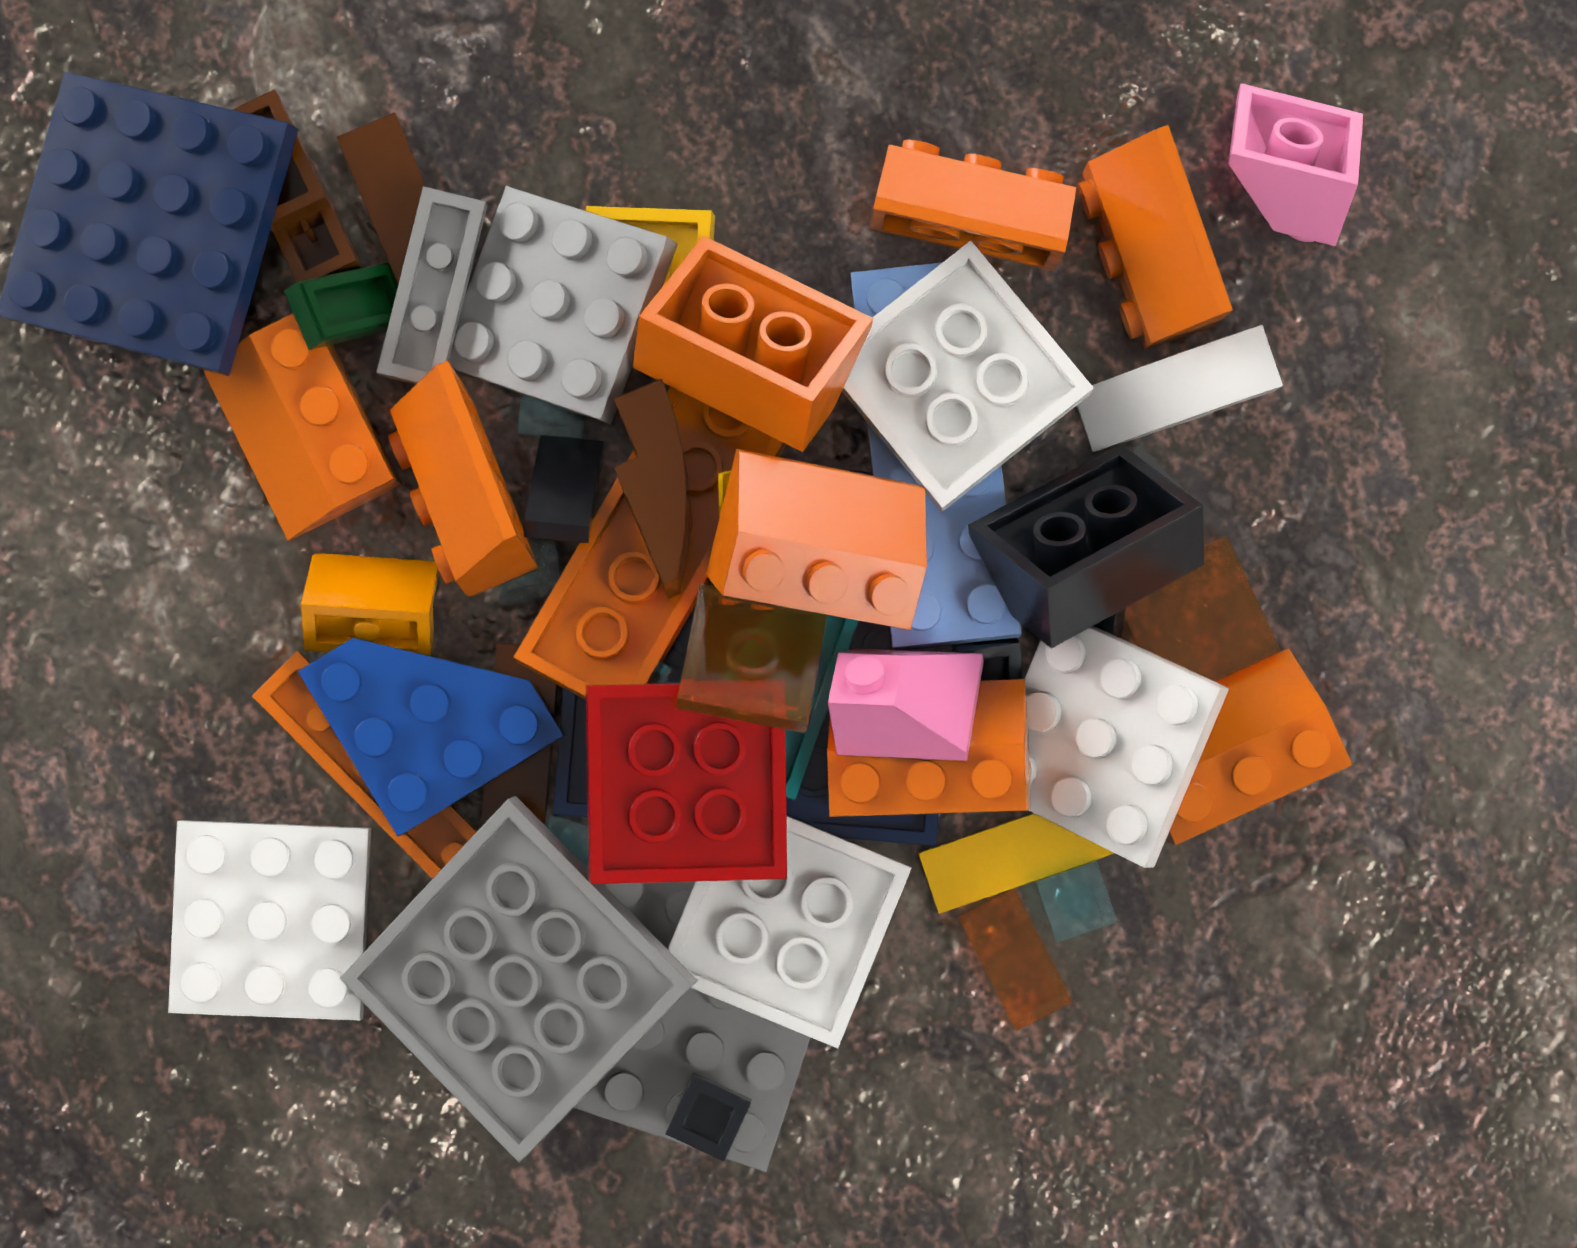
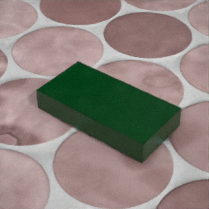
M388 262L299 281L284 290L308 350L387 332L398 283Z

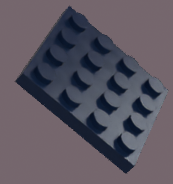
M64 71L1 294L0 317L229 376L298 128L284 121Z

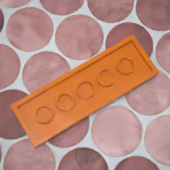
M669 387L667 394L676 417L688 472L691 513L688 558L681 593L668 599L617 477L592 520L589 543L578 544L513 657L515 661L585 700L586 685L651 684L710 580L706 576V571L719 522L718 473L732 469L736 449L780 457L787 444L687 394ZM634 450L627 461L636 458Z

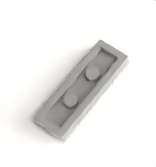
M423 186L376 372L379 376L417 384L436 365L449 361L487 210L486 201Z

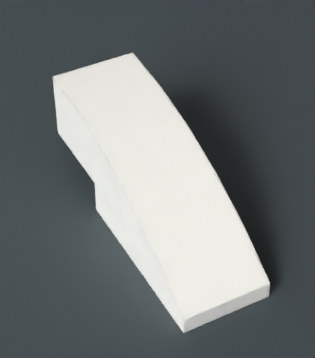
M1263 325L1094 384L1092 385L1094 387L1092 394L1079 403L1076 408L1091 452L1095 453L1274 392L1281 388L1283 384Z

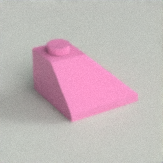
M1240 84L1237 93L1228 164L1273 231L1288 234L1302 242L1316 241L1336 246L1358 186L1363 114Z
M858 648L838 653L828 699L837 755L967 761L984 663L983 654Z

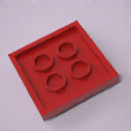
M785 682L586 685L588 877L590 884L787 879Z

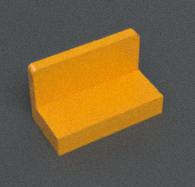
M326 553L314 554L311 559L301 600L304 651L330 652L351 638H357L432 657L434 647L433 602L439 577L436 562Z

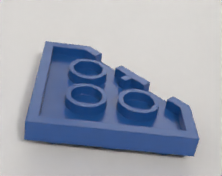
M351 638L298 671L398 837L565 736L534 683L530 680L357 638Z

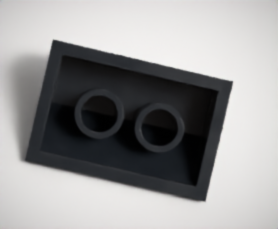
M1122 444L968 524L969 536L1010 614L1051 649L1204 565L1203 505Z

